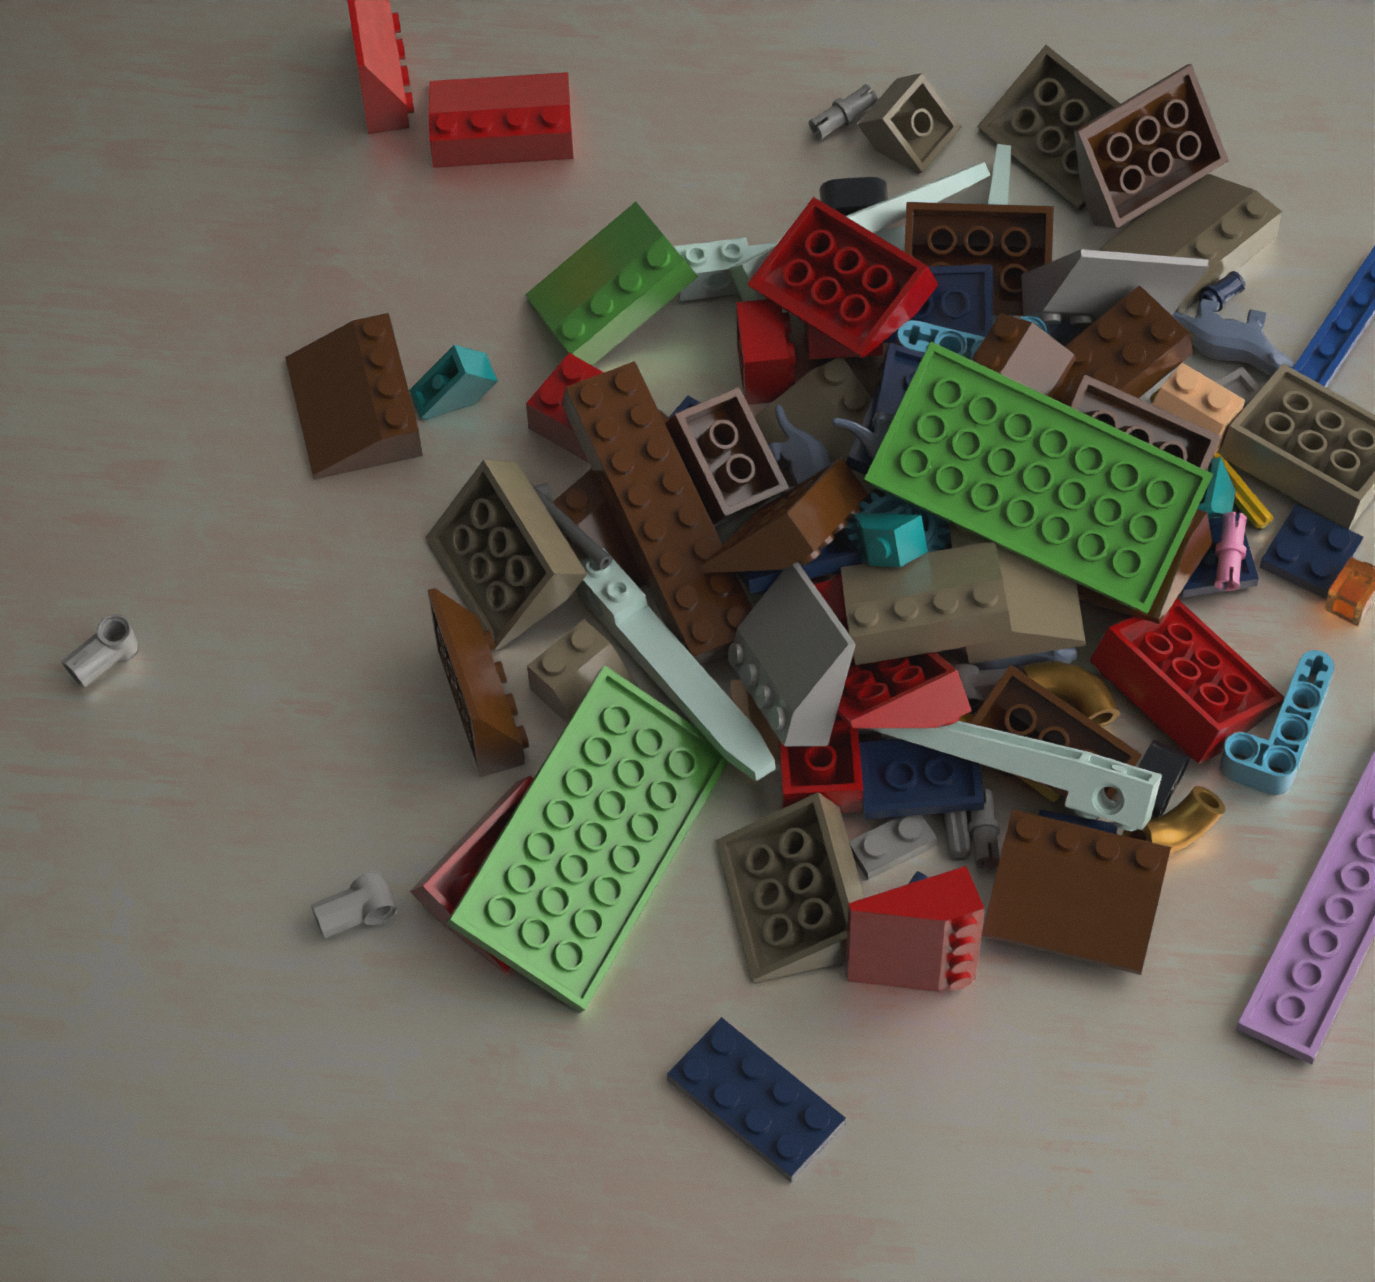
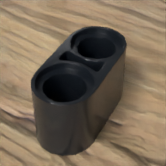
M879 177L832 179L824 182L819 189L820 201L845 216L888 199L887 184Z
M1156 740L1151 742L1138 767L1162 775L1152 811V816L1158 818L1163 815L1187 769L1190 755Z

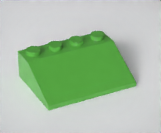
M635 201L525 295L566 350L593 366L698 278V275Z

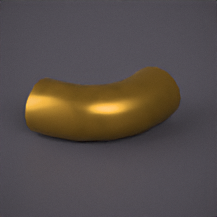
M1061 661L1038 662L1021 666V670L1025 675L1101 727L1110 724L1119 717L1120 711L1116 701L1103 681L1085 668Z
M1195 786L1175 808L1158 818L1149 820L1142 830H1124L1122 836L1171 847L1170 855L1203 837L1222 817L1226 808L1222 800L1212 791L1205 787Z

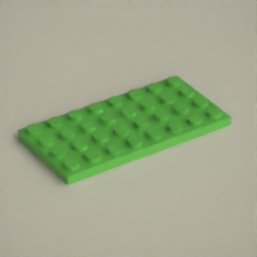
M930 341L863 482L989 542L994 541L999 547L1146 616L1213 474Z
M604 665L590 684L446 924L579 1013L583 1012L597 991L728 761L697 727Z

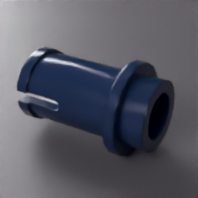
M1231 271L1213 286L1206 285L1202 288L1199 301L1201 302L1202 299L1220 302L1219 309L1215 311L1219 312L1225 307L1227 301L1245 290V281L1238 272Z

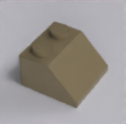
M923 73L897 78L857 123L876 151L918 174L924 172L961 128L959 122Z
M585 619L527 665L530 690L566 723L569 721L598 671L604 665L636 687L638 685L612 644Z

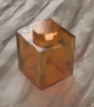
M1350 557L1329 589L1324 610L1358 627L1375 601V566Z

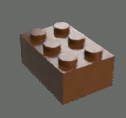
M740 387L675 413L665 423L714 527L766 505L789 489Z

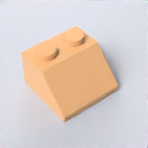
M1181 363L1161 386L1152 405L1220 435L1221 438L1213 454L1214 457L1223 445L1229 425L1243 410L1245 399L1186 364Z

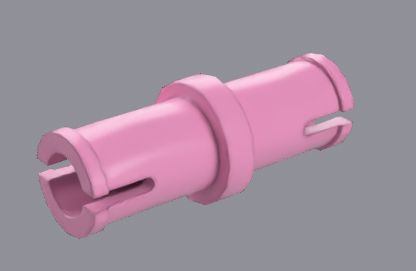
M1227 512L1222 515L1221 540L1216 545L1215 555L1218 557L1215 587L1220 590L1223 589L1224 582H1226L1225 591H1235L1240 586L1241 560L1246 557V547L1243 545L1245 524L1247 522V517L1242 513L1239 514L1238 521H1235L1236 512Z

